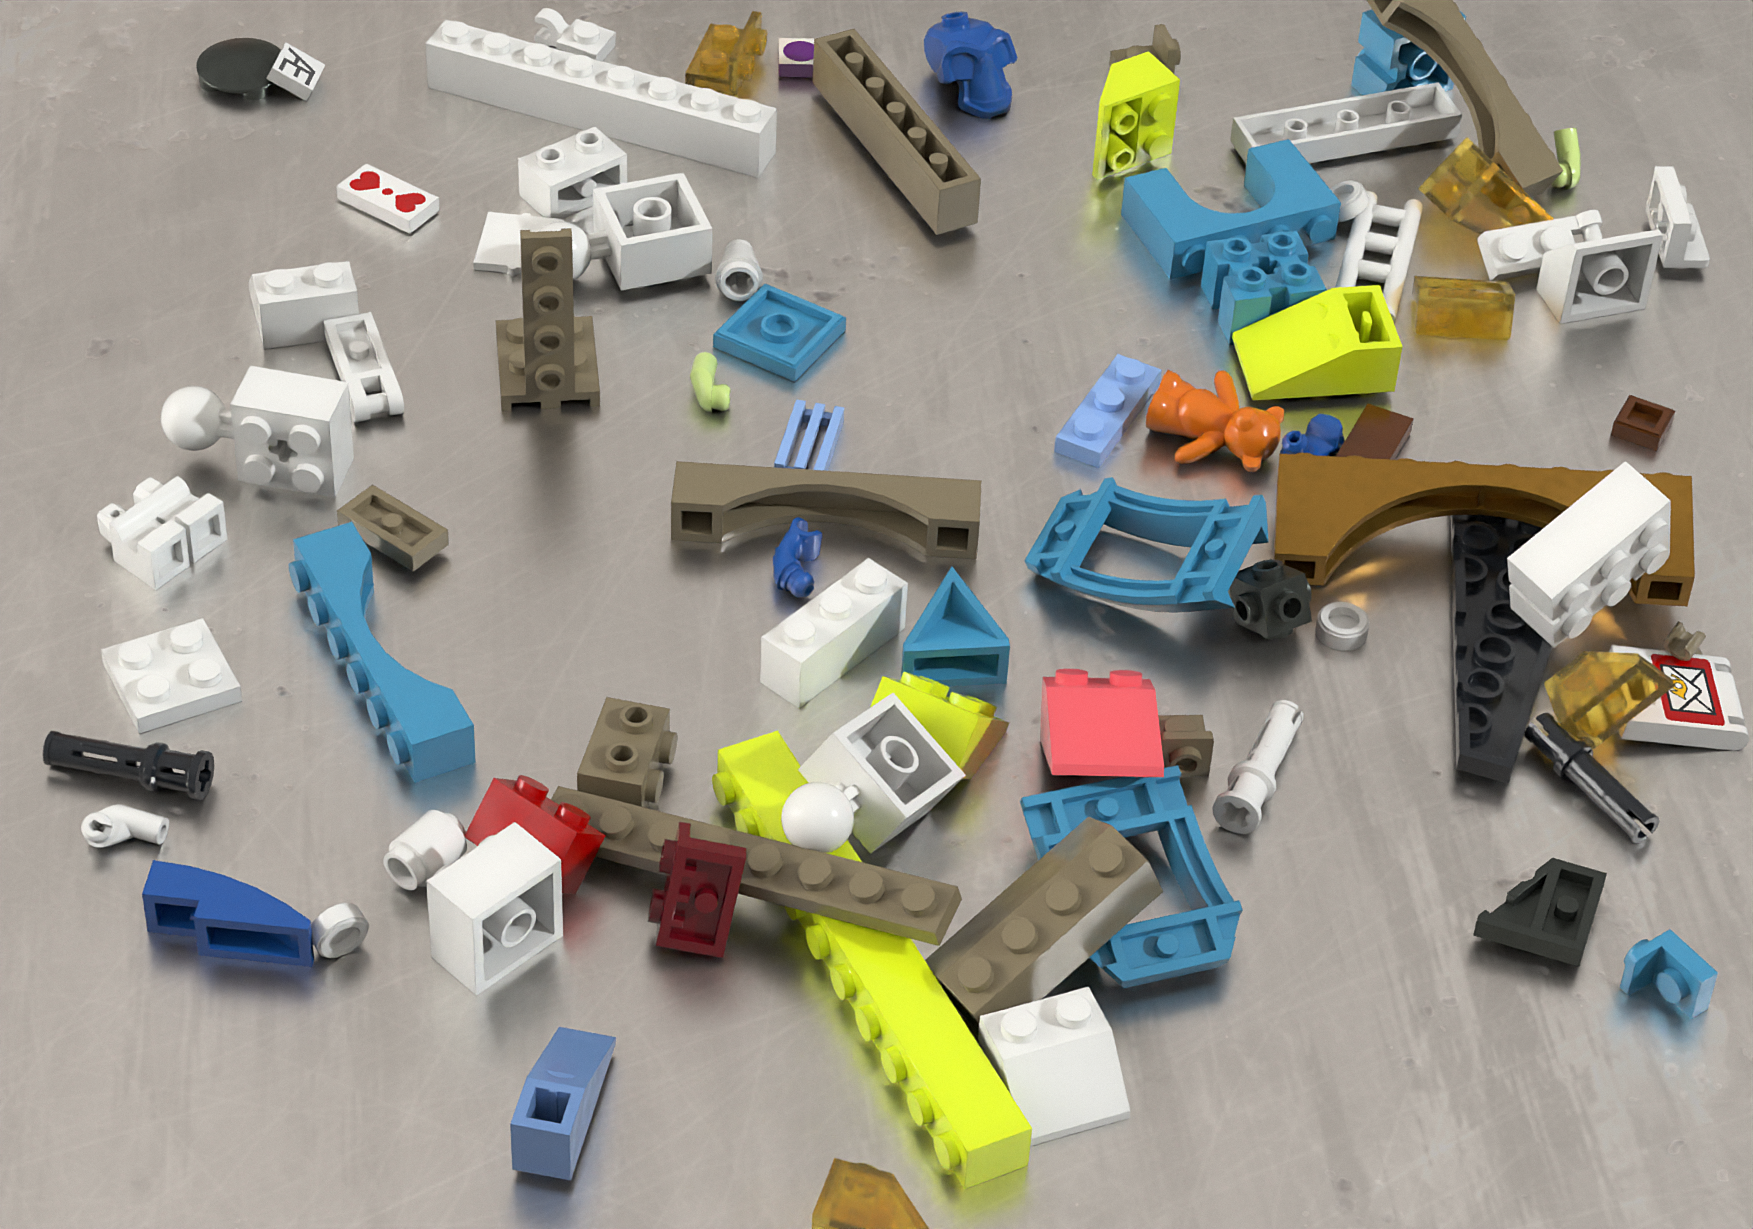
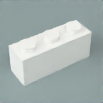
M870 558L866 559L761 637L760 683L800 709L905 629L908 583Z

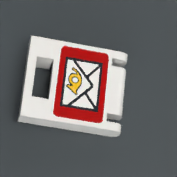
M1611 645L1604 662V667L1621 739L1732 751L1741 750L1747 745L1749 735L1745 727V719L1734 677L1731 674L1730 662L1727 658L1694 654L1690 660L1682 661L1672 656L1668 651ZM1642 676H1644L1650 704L1634 701L1633 692H1636Z

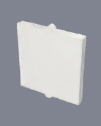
M488 212L473 262L474 270L508 273L511 277L521 274L520 230L538 232L544 226L553 222H564V219L531 216L530 213L517 215Z

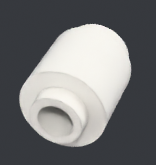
M429 810L390 843L389 852L383 859L384 866L390 877L402 888L414 890L418 886L425 887L427 886L426 881L433 877L441 867L454 863L466 853L467 843L464 837L466 831L462 823L452 814L442 813L438 810Z

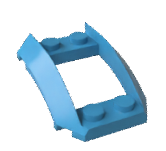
M1113 477L1104 478L1097 492L1083 495L1081 489L1060 498L1024 561L1027 568L1035 574L1081 594L1123 607L1168 613L1235 608L1228 590L1252 544L1269 543L1266 501L1263 495H1254L1249 505L1229 506L1226 499L1202 501L1165 499L1117 486ZM1103 525L1150 541L1191 548L1174 580L1125 579L1096 573L1079 567Z
M1178 765L1164 768V778L1118 777L1026 796L1020 800L1038 860L1087 817L1112 825L1123 837L1153 831L1158 832L1170 868L1191 911L1126 924L1089 957L1123 988L1221 967L1231 957L1236 938L1234 936L1240 914L1243 911L1240 900L1234 901L1224 885L1209 854L1192 805H1187L1179 781L1181 772Z

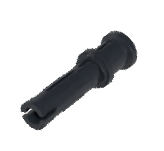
M50 731L43 746L42 755L46 765H58L96 774L137 780L148 791L158 792L162 788L187 792L190 798L200 801L208 794L214 776V757L211 752L200 750L195 755L169 749L167 744L160 742L150 744L147 748H141L106 740L62 734L59 731ZM83 752L113 757L117 759V762L84 756ZM173 769L183 770L185 774L174 772Z

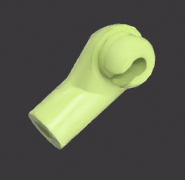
M1567 128L1553 132L1557 161L1563 169V172L1551 184L1554 188L1565 187L1566 189H1571L1579 183L1581 155L1577 128Z
M703 352L694 358L690 373V379L700 407L712 413V409L726 411L730 407L729 396L731 389L726 384L714 385V377L718 365L717 359L711 353Z

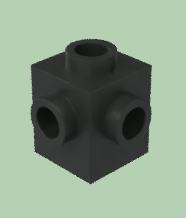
M1272 559L1257 562L1253 566L1238 571L1229 588L1231 600L1235 606L1233 608L1235 623L1261 634L1264 638L1279 639L1291 635L1293 628L1312 622L1309 604L1312 592L1305 573L1284 565L1280 560Z

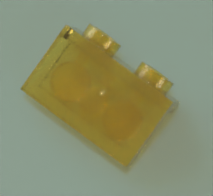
M752 11L744 29L728 24L717 25L710 23L685 72V84L699 88H709L718 93L737 97L744 81L752 79L756 56H763L765 52L767 30L761 29L762 13Z
M1414 276L1412 295L1417 303L1415 331L1417 334L1492 340L1510 339L1516 294L1509 282Z

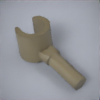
M1678 621L1664 640L1663 645L1672 656L1682 661H1688L1694 654L1703 655L1699 646L1706 638V635L1701 631L1691 634L1684 628L1683 623Z

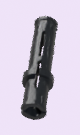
M1548 712L1536 717V720L1543 726L1542 728L1549 734L1548 736L1544 735L1532 722L1528 725L1524 734L1525 738L1554 763V771L1563 780L1571 779L1581 791L1629 836L1633 843H1641L1648 838L1634 820H1638L1653 834L1659 825V817L1651 813L1593 757V750L1585 741H1576Z

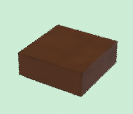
M1629 395L1613 423L1610 436L1658 451L1673 423L1675 410Z

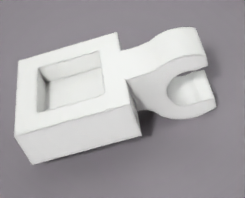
M543 8L535 17V22L548 27H542L534 36V40L537 43L554 46L558 50L576 55H586L591 59L603 61L615 47L616 32L597 26L592 22L576 19L571 25H568L557 11L550 8Z

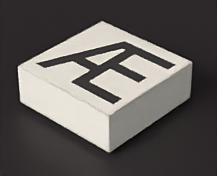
M285 42L266 79L307 101L325 64Z

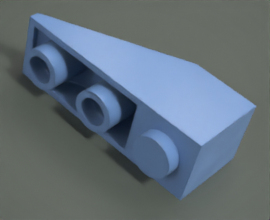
M564 1027L557 1029L526 1077L510 1123L513 1170L571 1181L616 1045V1037Z

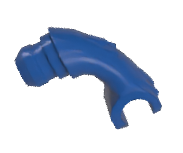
M1318 414L1310 420L1305 434L1295 430L1288 432L1283 437V447L1280 454L1310 453L1317 456H1333L1337 454L1345 442L1340 420L1331 415Z
M800 517L793 519L779 547L775 548V555L773 556V576L779 590L791 591L797 598L807 597L814 590L813 584L815 582L813 576L808 572H804L800 561H813L820 555L823 536L822 532L818 530L807 532L808 523Z

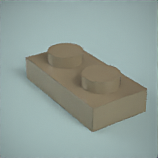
M373 484L337 510L338 526L353 522L364 542L413 572L449 545L448 529Z

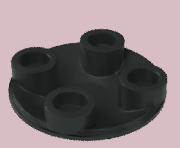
M234 38L218 42L204 50L197 60L196 68L200 87L206 91L220 90L228 93H241L248 100L262 99L268 95V87L274 84L266 78L281 49L270 42L255 38Z

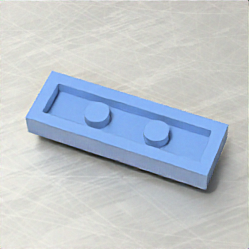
M1117 354L1057 434L1054 452L1100 468L1160 385L1162 369Z

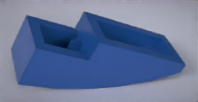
M153 860L142 892L147 932L196 937L198 955L312 967L314 950L311 921L291 906L254 886L231 877L188 865Z

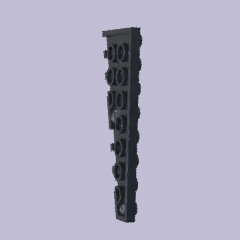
M1451 515L1456 769L1509 783L1553 647L1511 609L1509 586L1512 583L1509 581L1507 558L1543 528L1503 517Z

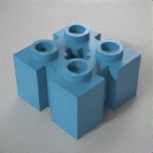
M1372 9L1362 13L1358 42L1364 49L1355 57L1351 86L1361 95L1438 82L1445 92L1453 89V81L1443 68L1423 49L1404 36L1384 27ZM1460 11V13L1466 20V16Z
M1297 231L1261 235L1260 243L1251 244L1243 237L1207 241L1201 287L1211 308L1219 309L1218 323L1229 345H1234L1232 339L1233 332L1327 291L1316 267L1307 264L1309 254Z

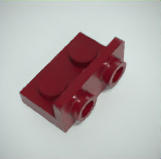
M679 821L675 840L664 839L658 872L667 874L664 890L653 889L647 922L657 924L656 946L723 958L746 862V848L691 838V823Z

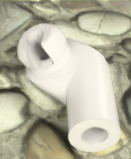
M117 804L99 812L90 813L83 820L81 830L85 840L93 847L108 848L131 838H138L160 845L166 839L169 830V819Z

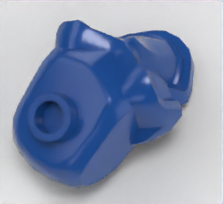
M952 12L941 17L942 22L929 28L924 38V52L931 69L937 74L938 82L950 84L953 81H957L959 85L958 105L961 110L982 119H990L1002 113L1007 114L1011 109L1012 89L1006 81L1002 68L1008 64H1014L1018 58L1010 34L994 28L989 22L968 18L967 12Z

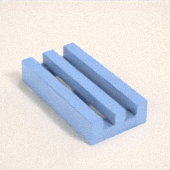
M796 399L774 462V467L806 469L820 425L828 426L814 470L828 471L844 423V407L835 406L833 413L825 412V404L815 403L813 410L806 409V401ZM803 422L808 423L795 465L790 467L788 465Z

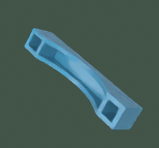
M353 522L293 539L295 561L289 563V573L293 586L298 593L305 591L314 623L317 626L324 624L333 656L336 660L343 658L347 664V675L353 691L356 694L363 693L366 697L367 710L373 726L376 729L383 728L385 730L388 748L395 764L400 765L404 763L414 783L476 763L474 724L453 689L430 682L404 668L385 652L371 634L365 616L367 607L374 594L372 555Z

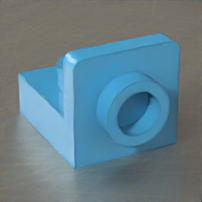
M1671 929L1650 941L1648 939L1639 941L1628 951L1624 958L1625 968L1620 984V989L1628 996L1653 983L1667 1001L1674 1003L1690 1019L1708 1010L1718 972Z

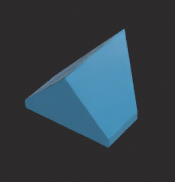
M952 566L903 643L901 677L903 672H907L918 677L920 675L949 687L1007 684L1010 653L1009 638Z

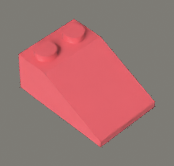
M1080 669L1056 670L1055 677H1042L1040 741L1052 775L1164 778V761L1156 692L1150 679H1142L1141 672L1132 670L1111 671L1110 678H1088V672Z

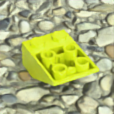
M1380 285L1331 288L1233 332L1232 339L1252 400L1395 392L1403 346Z

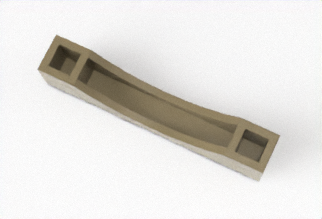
M1367 0L1384 27L1404 36L1423 49L1443 68L1457 86L1469 108L1477 132L1480 154L1478 174L1502 211L1542 194L1563 172V169L1557 162L1554 153L1548 148L1533 125L1530 116L1524 111L1512 93L1506 79L1499 73L1484 50L1483 44L1467 24L1457 4L1452 0Z
M676 461L671 498V540L723 543L743 533L768 526L792 523L793 519L800 517L807 522L853 525L876 531L909 545L925 556L977 559L982 480Z

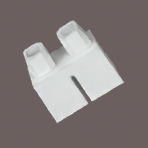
M176 476L166 484L149 477L137 485L133 493V507L126 510L118 504L111 503L99 511L97 515L100 534L112 543L114 561L154 590L159 589L190 567L189 561L192 563L197 562L227 540L223 501L209 493L199 499L190 493L187 484L179 476Z

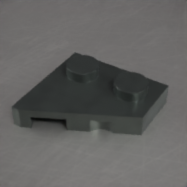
M1551 858L1535 871L1532 879L1520 882L1507 892L1506 901L1491 913L1487 910L1481 912L1478 915L1473 936L1580 967L1607 873Z

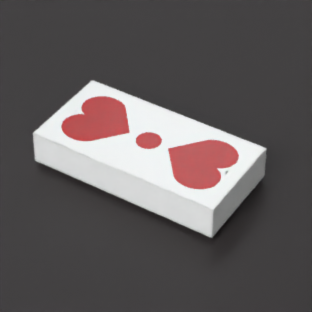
M367 163L336 186L337 199L408 233L413 232L439 211V197Z

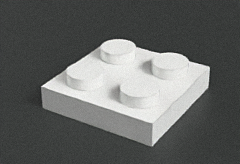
M203 618L101 649L103 665L139 734L242 702L241 686Z

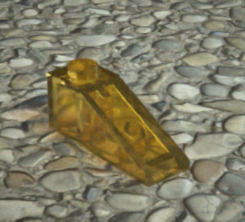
M1467 137L1418 188L1449 219L1480 235L1485 231L1554 220Z

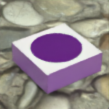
M778 38L779 77L813 78L814 39L816 38Z

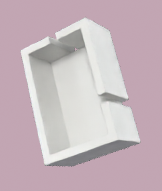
M1626 461L1507 558L1509 581L1512 583L1509 586L1511 609L1552 645L1553 648L1567 637L1573 639L1579 636L1589 626L1593 615L1605 605H1616L1626 596L1631 588L1629 581L1632 578L1636 581L1645 572L1652 574L1666 562L1670 555L1671 500Z

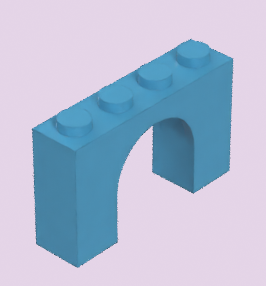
M1287 139L1248 149L1244 187L1260 205L1261 208L1245 213H1223L1205 208L1194 202L1168 169L1163 168L1125 177L1121 215L1171 280L1203 272L1207 241L1243 237L1251 244L1260 243L1261 235L1290 231L1298 232L1305 247L1334 240L1341 202L1293 143Z

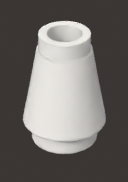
M741 239L728 243L715 276L718 289L732 300L743 301L749 299L761 288L763 283V274L750 243Z

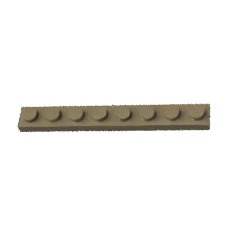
M561 786L557 787L551 798L552 801L559 805L561 802H565L586 812L591 817L588 824L606 835L595 857L659 873L664 839L675 840L679 821L691 823V838L746 848V862L738 894L940 946L962 901L958 886L811 849H804L796 845Z

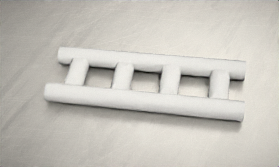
M1366 191L1369 197V204L1362 213L1353 219L1335 288L1355 287L1357 278L1385 283L1383 296L1392 320L1395 322L1423 205L1416 199L1408 200L1405 203L1404 210L1376 205L1377 195L1374 192ZM1371 223L1399 227L1397 237L1369 232ZM1364 250L1392 255L1390 265L1362 260Z

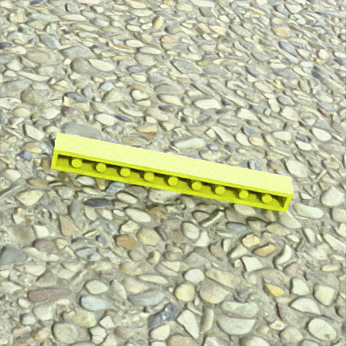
M778 730L718 749L717 773L712 776V785L716 798L722 806L728 805L735 816L738 831L788 844L791 843L783 831L781 822L783 806L794 790L809 782L798 771L801 766ZM848 839L841 847L827 853L862 862ZM784 906L788 916L792 920L798 919L805 929L806 940L814 958L817 960L823 959L829 968L832 985L837 996L841 1000L848 999L854 1009L861 1035L866 1041L873 1040L880 1051L882 1065L888 1079L892 1083L899 1082L904 1090L913 1120L918 1126L925 1125L931 1134L934 1149L942 1167L946 1170L952 1169L963 1188L966 1189L1028 1166L1032 1127L912 939Z

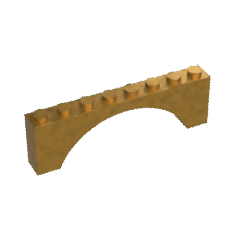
M1310 453L1279 454L1273 560H1280L1284 565L1305 573L1309 585L1324 586L1334 570L1360 546L1378 535L1415 521L1451 515H1485L1522 521L1545 528L1614 470L1591 471L1573 470L1566 467H1519L1514 464L1481 465L1467 464L1461 461L1448 463L1426 462L1409 458L1398 460L1372 459L1355 455L1335 457L1317 456ZM1666 472L1655 474L1640 473L1671 500L1670 555L1656 572L1652 574L1645 572L1636 581L1632 578L1629 581L1631 588L1628 593L1635 604L1688 607L1695 579L1692 476L1673 475Z

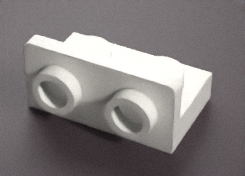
M1655 166L1645 211L1651 230L1659 229L1663 234L1659 249L1663 268H1707L1710 256L1693 205L1687 203L1685 186L1679 184L1674 166Z

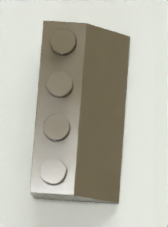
M1087 817L925 961L953 1005L979 1031L980 1016L1043 999L1163 893V890L1149 861L1112 825Z

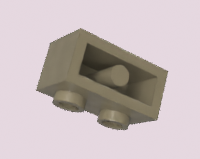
M606 697L577 772V791L645 808L648 807L649 802L658 803L664 779V773L661 771L663 764H672L677 748L678 735L676 732L670 731V709Z

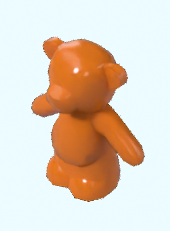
M1167 370L1149 405L1146 416V428L1158 433L1181 435L1194 440L1179 447L1175 453V460L1179 464H1191L1226 446L1235 456L1242 459L1245 470L1256 472L1260 469L1261 462L1269 458L1279 445L1281 439L1280 424L1284 421V409L1280 406H1273L1266 411L1253 407L1239 409V401L1233 379L1224 370L1218 371L1215 374L1214 385L1217 396L1209 390L1196 389L1190 383L1183 381L1178 374Z

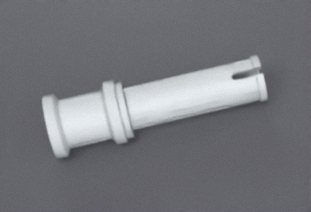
M1279 700L1272 705L1246 760L1233 766L1227 778L1229 787L1227 791L1217 796L1212 807L1213 816L1223 828L1238 834L1251 833L1257 828L1262 818L1260 808L1262 804L1271 800L1276 790L1275 772L1279 764H1281L1296 731L1304 720L1303 712L1299 711L1296 713L1293 721H1291L1299 707L1295 703Z

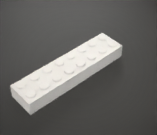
M1438 82L1234 117L1230 141L1245 164L1247 163L1249 148L1287 139L1293 143L1308 163H1316L1456 138L1459 134L1462 114Z

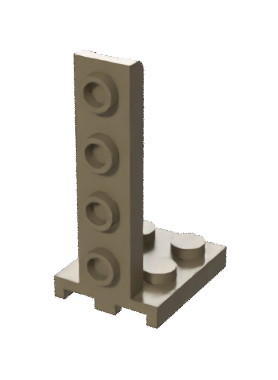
M561 228V231L542 232L520 230L523 318L495 320L501 411H511V403L541 402V409L561 408V401L590 399V407L600 406V386L593 317L574 316L571 228Z

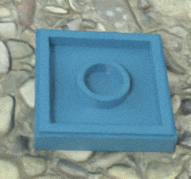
M764 284L713 334V347L796 382L846 330V317L773 286Z

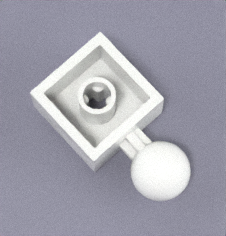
M684 173L593 189V233L585 234L578 226L562 221L550 223L538 231H561V228H571L573 280L580 277L587 270L591 260L599 258L606 259L621 291L643 288L669 281L685 280L712 273V227Z
M250 366L230 403L231 411L225 410L222 401L214 392L200 386H187L178 389L165 401L161 412V424L167 438L176 446L185 450L198 451L214 445L221 437L234 439L238 481L336 498L354 459L348 382Z
M891 693L833 732L798 769L809 783L798 787L785 801L781 815L783 831L792 845L823 853H830L841 847L852 833L871 854L928 813L965 774L894 693Z

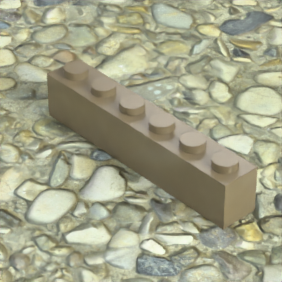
M850 29L814 39L813 84L935 234L951 232L977 224L981 178L855 29Z

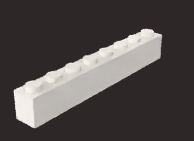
M445 19L426 42L428 88L581 130L596 127L605 136L757 178H759L776 153L777 108L759 104L753 100H744L718 93L709 88H699L677 82L668 77H658L632 70L627 66H617L591 59L586 55H576L550 48L545 44H535L509 37L504 33H494L468 26L463 22H453Z

